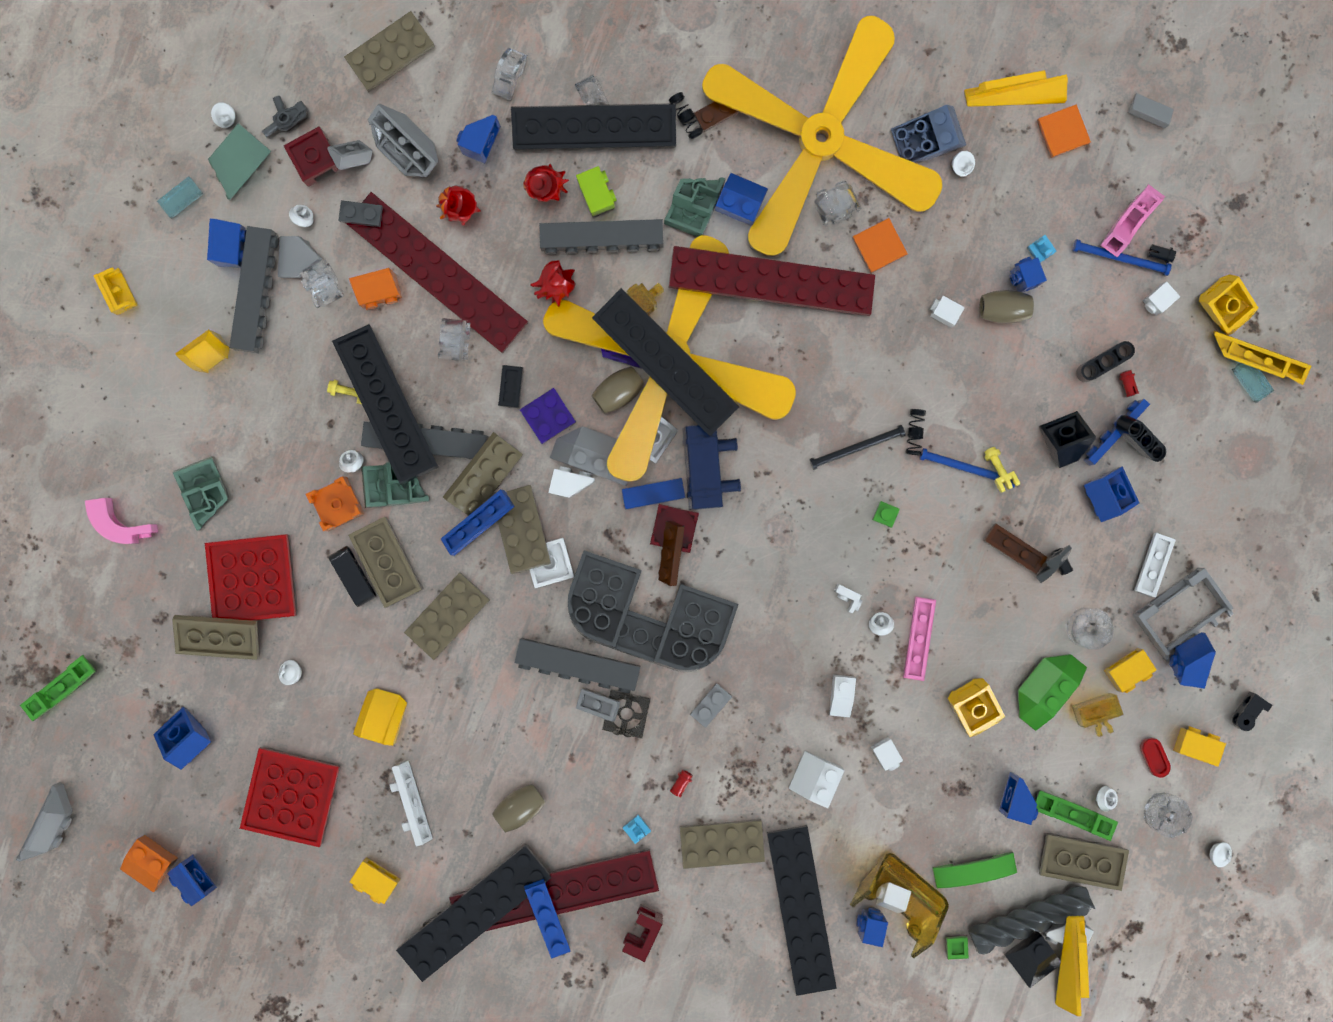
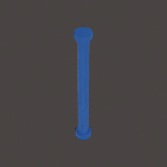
M1078 239L1075 240L1072 249L1075 252L1079 250L1159 271L1166 276L1169 275L1172 264L1169 263L1165 265L1123 253L1116 257L1104 248L1081 243V240Z
M925 448L921 451L920 460H930L992 480L999 478L997 472L931 453Z

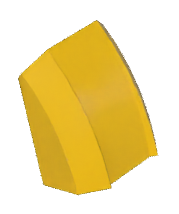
M1231 274L1219 278L1208 290L1200 294L1199 302L1209 316L1227 335L1237 331L1252 318L1259 308L1240 277Z
M208 329L175 353V355L191 369L208 373V370L223 359H228L229 346L220 334Z
M983 678L972 679V681L964 686L951 691L948 697L949 703L969 737L979 735L1005 718L989 684Z
M376 688L368 691L353 734L359 738L393 746L397 740L407 702L400 695Z

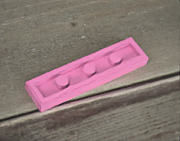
M915 597L903 678L921 681L925 679L936 600Z

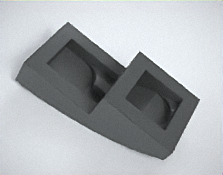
M1070 545L1055 552L1046 561L1048 566L1036 576L1040 583L1051 577L1066 561L1072 549Z

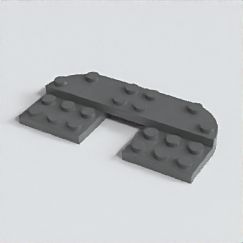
M585 550L583 551L568 594V613L576 630L586 639L680 672L700 670L711 664L722 652L739 604L680 584L667 623L628 610L642 570Z

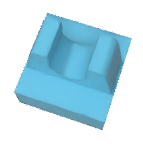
M1046 235L1027 247L1034 259L1039 258L1040 263L1057 252Z
M639 814L622 827L635 844L651 832V829Z

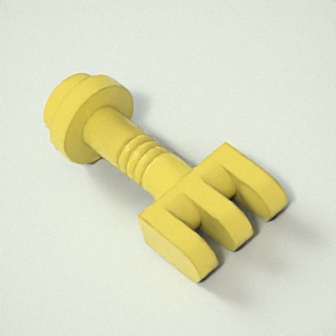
M335 379L334 381H329L327 392L331 393L332 396H335L337 392L358 397L354 388L338 385L339 381ZM358 397L356 403L362 405V403H361V401H360V399H359V397Z
M992 447L984 452L986 461L991 460L999 475V478L995 479L994 482L1000 493L1005 492L1003 483L1008 490L1013 488L1010 480H1012L1015 486L1020 485L1015 472L1012 471L1007 474L998 457L1001 454L999 449Z

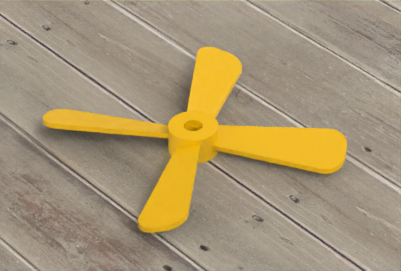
M866 16L859 21L823 113L814 114L809 118L729 65H714L704 77L702 89L710 100L799 136L801 154L749 230L748 242L754 250L768 256H775L786 249L820 162L827 161L833 157L913 211L923 212L934 205L940 195L942 179L936 171L844 135L842 121L894 45L895 37L892 28L880 18ZM824 134L826 141H818L816 135Z
M706 235L696 237L690 245V248L729 254L725 244ZM678 289L667 334L735 402L772 420L785 417L790 412L796 395L795 386L787 377L690 354L687 342L712 294ZM561 300L559 307L556 302L548 307L543 318L545 330L552 336L628 355L592 319L595 313L567 300ZM649 377L608 456V471L617 479L628 482L636 481L647 471L667 398V393L651 377Z

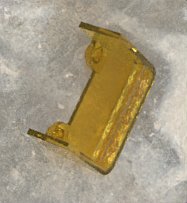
M888 853L879 860L860 883L850 905L854 907L864 898L874 900L878 888L888 882L911 891L907 909L905 912H901V914L909 920L906 926L907 932L916 941L911 957L914 959L934 944L948 911L949 904L940 892L896 855Z

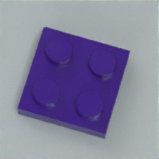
M554 388L520 409L541 444H544L576 423Z

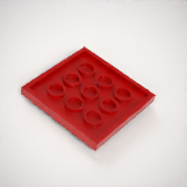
M288 534L205 543L212 618L262 620L296 616Z
M260 747L239 829L321 847L340 766Z

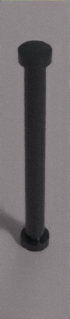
M898 425L894 430L822 457L811 458L809 460L812 469L816 470L818 466L898 436L904 437L906 436L902 425Z

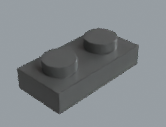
M341 200L338 221L381 227L383 206Z

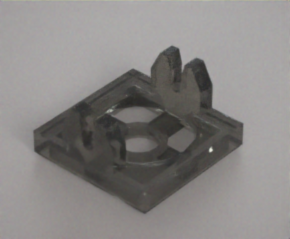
M611 689L609 698L618 701L626 700L625 706L618 709L617 713L622 723L619 728L614 722L604 719L602 730L613 732L615 735H624L625 737L643 738L651 698ZM632 701L640 705L642 713L634 711L631 707ZM622 709H631L633 712L630 719H623L621 717ZM632 719L640 720L639 724L634 728L627 729L629 721Z

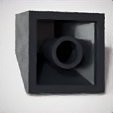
M1078 411L1040 426L1049 453L1059 468L1079 461L1096 439L1095 434Z
M1037 931L1004 954L1029 988L1059 967L1061 963L1056 953Z

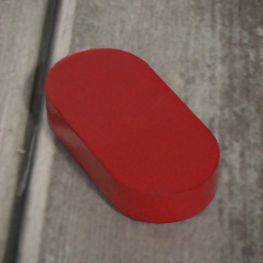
M1152 737L1144 739L1141 742L1140 750L1150 773L1159 778L1167 776L1171 770V765L1161 742Z

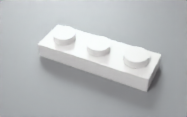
M1158 533L1153 534L1134 591L1156 598L1176 541L1175 539Z

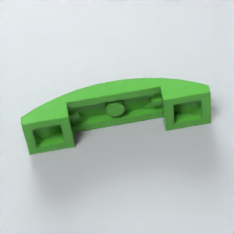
M81 655L63 673L39 692L34 693L20 706L31 721H35L80 687L96 670L85 656Z
M1039 790L1035 800L1038 812L1074 825L1111 841L1118 821L1041 790Z
M1009 852L994 855L993 858L958 865L948 864L933 867L936 888L938 889L967 886L1016 874L1017 868L1014 853Z

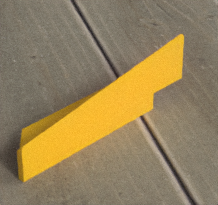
M1043 70L980 83L979 87L964 90L966 104L968 107L1065 103L1067 101L1068 77L1065 74L1046 79V72Z
M1215 330L1213 332L1224 357L1281 378L1287 376L1303 385L1312 367L1308 363Z
M1068 916L1066 918L1055 1004L1076 1016H1082L1081 998H1089L1084 916Z

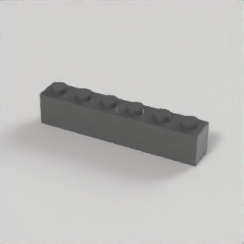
M663 219L539 223L540 249L545 251V254H557V251L575 254L578 253V250H586V253H597L601 249H606V252H618L619 249L636 252L639 251V248H647V251H658L659 248L663 247Z
M247 226L229 346L233 350L259 354V349L263 347L264 339L261 335L267 321L264 316L265 308L269 307V296L267 294L268 288L272 286L271 268L275 266V256H273L274 248L278 246V236H276V232L272 229Z
M364 421L361 446L383 449L371 422ZM418 424L432 455L473 459L489 438V436L484 435V431L479 430L463 433L464 429L451 428V431H444L442 426L431 425V429L423 428V424Z
M521 638L519 641L514 662L519 664L518 668L530 670L533 667L539 669L538 672L542 674L559 673L558 677L570 679L571 677L579 678L578 682L590 684L593 681L599 683V687L610 689L611 686L619 688L618 691L629 694L636 689L641 665Z

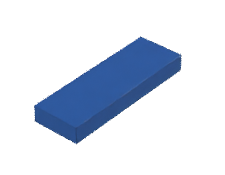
M682 478L622 489L625 509L686 498Z

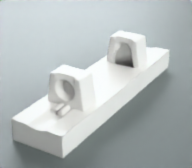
M405 761L392 767L396 782L390 784L391 792L399 791L408 821L402 823L403 831L411 830L415 845L420 846L433 838L409 761Z

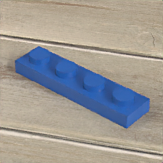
M1145 399L1134 400L1127 407L1129 411L1125 415L1137 419L1150 403ZM1121 416L1114 421L1113 424L1115 426L1111 431L1107 430L1099 438L1101 442L1097 446L1093 445L1086 452L1087 457L1084 461L1089 466L1095 465L1122 436L1116 429V422Z
M500 489L444 535L441 541L449 554L455 556L515 506L505 490Z
M544 879L524 886L551 959L571 952Z

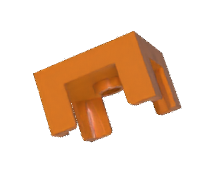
M342 476L324 488L305 494L309 503L314 504L321 519L319 524L323 531H330L365 514L348 477Z

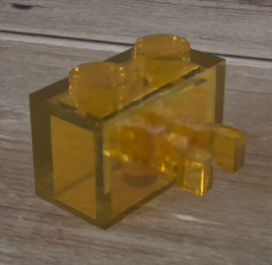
M643 283L639 286L634 284L627 290V294L650 315L657 309V302L654 298L663 293L664 288L658 283L648 291Z
M1112 693L1072 706L1077 724L1083 728L1096 724L1095 732L1098 737L1103 736L1101 722L1107 727L1108 733H1113V728L1107 720L1124 715L1117 695Z

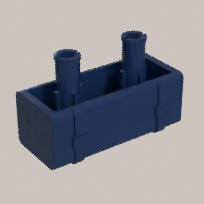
M699 425L686 426L682 429V442L685 455L689 510L723 507L722 493L741 492L740 479L721 480L719 452L737 451V438L718 439L717 430L709 436Z

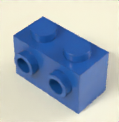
M1031 256L1014 264L1015 268L1010 271L1011 275H1009L1011 284L1016 286L1019 292L1034 289L1047 281L1039 258L1031 259Z
M869 907L868 910L863 909L862 914H858L856 926L859 927L858 935L862 943L883 947L888 926L885 916L881 913V910Z

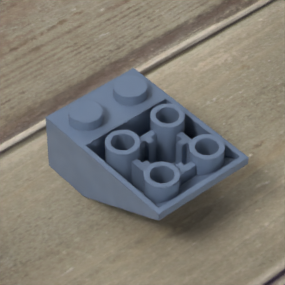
M944 105L891 128L899 156L914 163L926 161L966 146L955 109L950 105Z

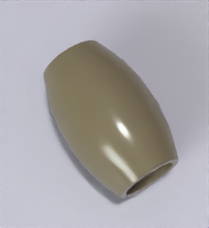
M1000 290L984 294L980 298V317L996 323H1017L1032 318L1034 301L1033 297L1029 294L1013 290Z
M630 366L607 377L593 392L592 398L605 414L610 413L632 401L645 384L636 370Z
M530 784L508 795L497 806L492 815L506 833L525 825L533 819L546 802L535 786Z

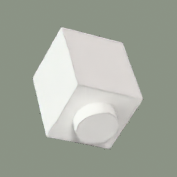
M1165 282L1149 294L1143 302L1147 311L1157 316L1170 307L1180 296L1168 282Z
M942 296L939 300L935 299L930 308L933 312L930 317L952 328L957 323L965 307Z
M889 737L871 746L885 771L888 769L889 771L895 770L900 766L899 763L903 761Z
M890 882L882 884L876 892V898H878L876 905L896 913L905 912L911 891Z

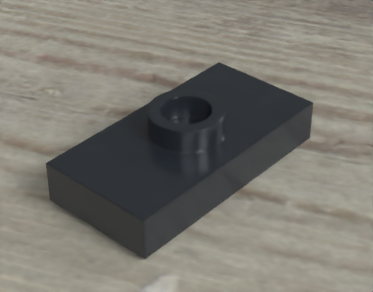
M502 366L498 406L519 408L523 367Z

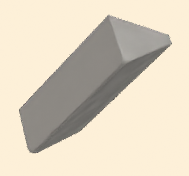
M1136 93L1128 113L1166 128L1171 122L1174 109Z
M360 140L329 146L327 149L339 170L369 164L373 151Z

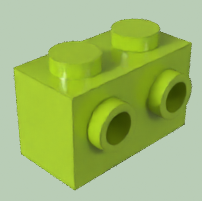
M599 166L576 175L592 217L615 208L614 202L617 200L613 190H608L606 183L609 180L605 170L600 171Z

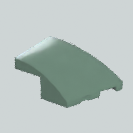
M239 123L208 158L212 169L216 172L218 181L221 182L228 200H231L271 152Z
M721 177L718 180H706V178L695 180L691 178L680 179L673 194L672 205L664 219V224L696 237L702 236L721 194L725 178Z
M212 456L173 471L183 500L189 510V516L197 531L228 500L224 484Z
M390 462L379 466L361 467L365 508L429 501V497L422 490L417 478L400 485Z

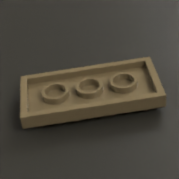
M410 11L344 56V58L366 90L370 92L434 48L435 45L412 11Z
M493 432L443 498L469 516L490 498L523 454Z
M531 485L506 491L515 507L497 522L510 573L516 574L551 564Z
M383 517L348 535L384 608L423 590L387 517Z
M459 572L404 633L428 656L435 660L490 599Z
M174 615L172 619L175 654L257 660L259 657L257 621Z
M761 819L680 826L683 869L765 862Z
M1046 834L1039 875L1122 891L1129 850Z

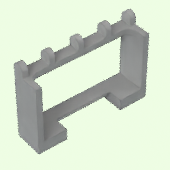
M1197 568L1132 616L1167 662L1170 660L1168 656L1170 655V650L1181 645L1192 634L1194 636L1200 633L1198 630L1209 622L1213 627L1218 626L1215 618L1223 612L1229 617L1232 616V609L1234 608L1205 568ZM1203 581L1221 607L1170 644L1164 646L1146 620L1159 612L1160 607L1185 589Z

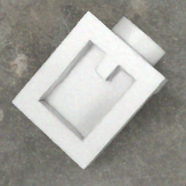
M837 584L834 590L838 593L837 597L846 602L849 599L852 600L847 611L852 614L854 610L858 611L863 601L860 599L862 595Z

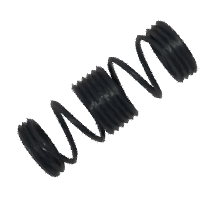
M683 92L671 96L669 102L677 104L685 98ZM689 104L676 108V110L680 109L677 117L681 124L689 125L686 128V133H690L688 135L689 139H694L703 133L701 127L687 132V129L697 121L687 123L695 117L691 108L680 113Z
M910 409V415L920 420L910 421L909 424L925 421V419L913 415L926 416V410ZM910 424L913 427L908 428L907 436L912 439H908L907 442L919 447L907 448L905 452L910 455H922L921 451L908 449L922 448V446L911 443L909 440L923 439L924 428Z

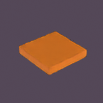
M1077 104L1037 119L1051 158L1091 143Z
M890 218L852 237L870 273L908 254Z

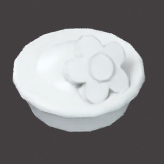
M219 102L213 106L211 117L217 126L228 128L235 121V111L229 104Z
M961 151L953 157L952 168L957 175L967 176L973 171L975 159L971 152Z
M296 205L290 209L289 217L294 224L301 227L312 225L313 213L307 206Z
M348 450L339 458L340 469L347 473L356 472L363 464L362 454L355 450Z
M879 612L870 618L869 628L876 635H887L893 630L894 621L887 613Z
M294 660L285 661L279 669V679L284 685H292L300 679L302 671Z
M1103 786L1098 791L1096 801L1102 811L1108 812L1116 807L1118 796L1115 790L1109 786Z
M1225 842L1214 844L1209 853L1211 861L1217 867L1226 866L1232 858L1230 845Z

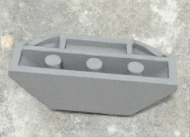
M378 104L368 118L376 147L405 176L428 177L438 163L435 144L405 114Z
M582 426L556 439L550 455L551 459L625 486L628 481L613 477L607 468V459L617 441L616 438Z
M59 782L52 785L16 858L17 861L20 862L46 853L60 845L63 839L61 834L70 825L72 820L70 816L73 812L64 784Z

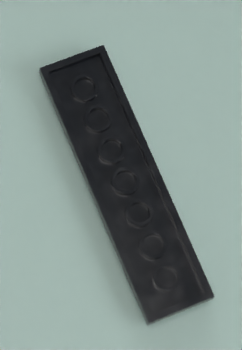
M675 103L511 106L513 149L676 146Z
M622 288L592 317L709 436L740 407Z
M370 324L332 340L400 485L439 468Z
M804 825L767 832L796 996L837 989L808 826Z
M525 844L401 944L396 951L423 982L525 900L527 894L524 886L542 879L546 883L552 876Z

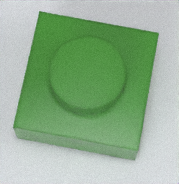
M880 501L872 520L892 528L900 509Z
M967 936L946 937L948 960L969 959Z

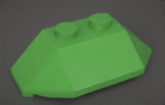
M1071 654L1043 658L1018 689L1019 718L1035 731L1057 714L1079 687L1087 667Z

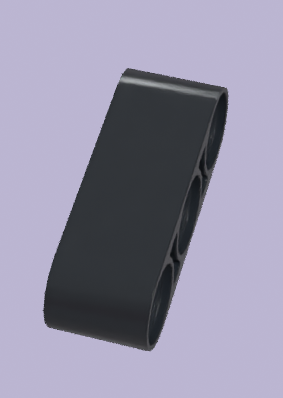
M1123 341L1080 365L1076 370L1077 378L1082 382H1088L1105 374L1133 357L1135 353L1134 345L1129 341ZM1121 346L1127 351L1125 357L1119 352ZM1103 357L1108 358V367H1105L1102 364ZM1085 367L1091 369V377H1087L1084 374Z
M1123 415L1117 420V431L1140 455L1155 462L1164 459L1167 452L1166 447L1143 422L1128 415Z
M348 546L328 556L357 607L376 597L374 589Z

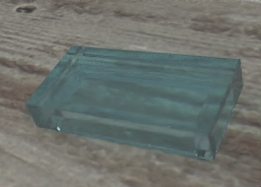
M188 176L157 202L166 214L173 218L200 197L203 192L192 178Z
M1243 363L1232 369L1255 403L1274 391L1259 369Z

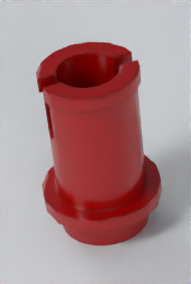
M1132 370L1120 373L1119 380H1122L1126 397L1139 394L1134 379L1135 373H1132Z
M686 770L678 772V778L670 792L681 798L689 782L692 783L693 775Z

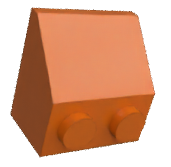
M390 268L349 278L359 306L366 308V310L377 308V304L384 302L386 305L398 302L397 299L402 298L397 276Z
M144 835L138 838L130 848L120 870L154 893L178 858Z

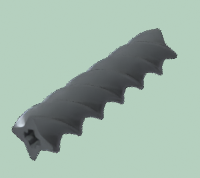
M1073 887L1064 894H1055L1048 897L1044 902H1034L1028 905L1026 909L1013 910L1006 917L998 916L991 919L987 924L974 925L968 932L976 951L984 955L990 953L995 946L1006 947L1014 939H1027L1034 931L1045 932L1051 928L1053 923L1059 925L1066 924L1068 916H1086L1092 908L1095 909V906L1086 887Z

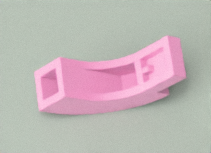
M1148 184L1121 214L1104 238L1101 246L1118 257L1130 244L1133 236L1144 221L1164 200L1165 196Z
M112 498L85 501L90 523L100 535L110 541L121 544H138L139 539L152 537L151 533L158 532L157 524L135 527L123 525L115 516Z

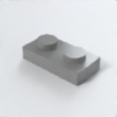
M716 683L690 715L706 728L732 696Z
M581 689L576 709L613 722L616 719L621 702L587 689Z

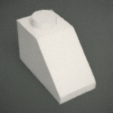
M833 674L830 716L850 717L855 696L856 678L854 676Z

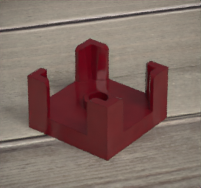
M320 126L283 145L299 176L308 187L317 182L314 179L330 169L334 172L339 170L327 150L331 146L328 142L329 139Z
M659 504L650 544L663 547L666 521H674L685 526L681 551L690 553L699 513Z
M640 904L636 923L645 928L640 938L631 933L626 934L623 940L625 945L622 952L645 962L663 925V914Z

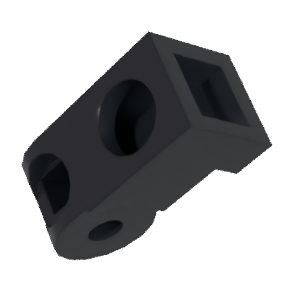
M1249 691L1234 713L1232 723L1236 728L1250 731L1254 728L1255 720L1262 710L1268 712L1273 705L1256 693Z

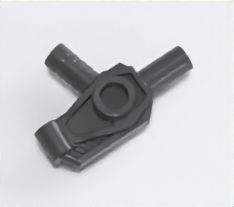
M275 96L273 101L277 113L273 116L274 122L263 129L262 132L268 137L278 129L280 131H288L307 117L306 112L308 109L302 101L297 102L293 107L285 109L281 96Z

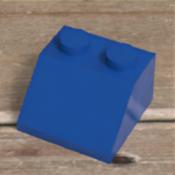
M491 115L468 124L463 131L459 132L456 142H458L457 145L463 155L484 164L486 163L501 128L497 116Z
M730 173L716 203L715 211L752 226L768 188Z
M210 218L207 260L218 267L241 268L246 237L245 227L238 223Z
M1123 466L1084 485L1086 494L1094 506L1095 514L1101 522L1118 517L1140 504Z
M1203 632L1177 646L1174 655L1170 656L1169 665L1172 667L1174 676L1179 684L1205 689L1216 651L1206 633Z
M182 707L153 734L163 759L180 770L211 743L206 729L185 707Z
M1010 772L999 812L1009 819L1032 825V821H1035L1038 815L1037 804L1024 780L1017 774Z
M191 855L167 873L170 883L179 889L181 898L185 903H189L190 906H193L217 888L194 855Z

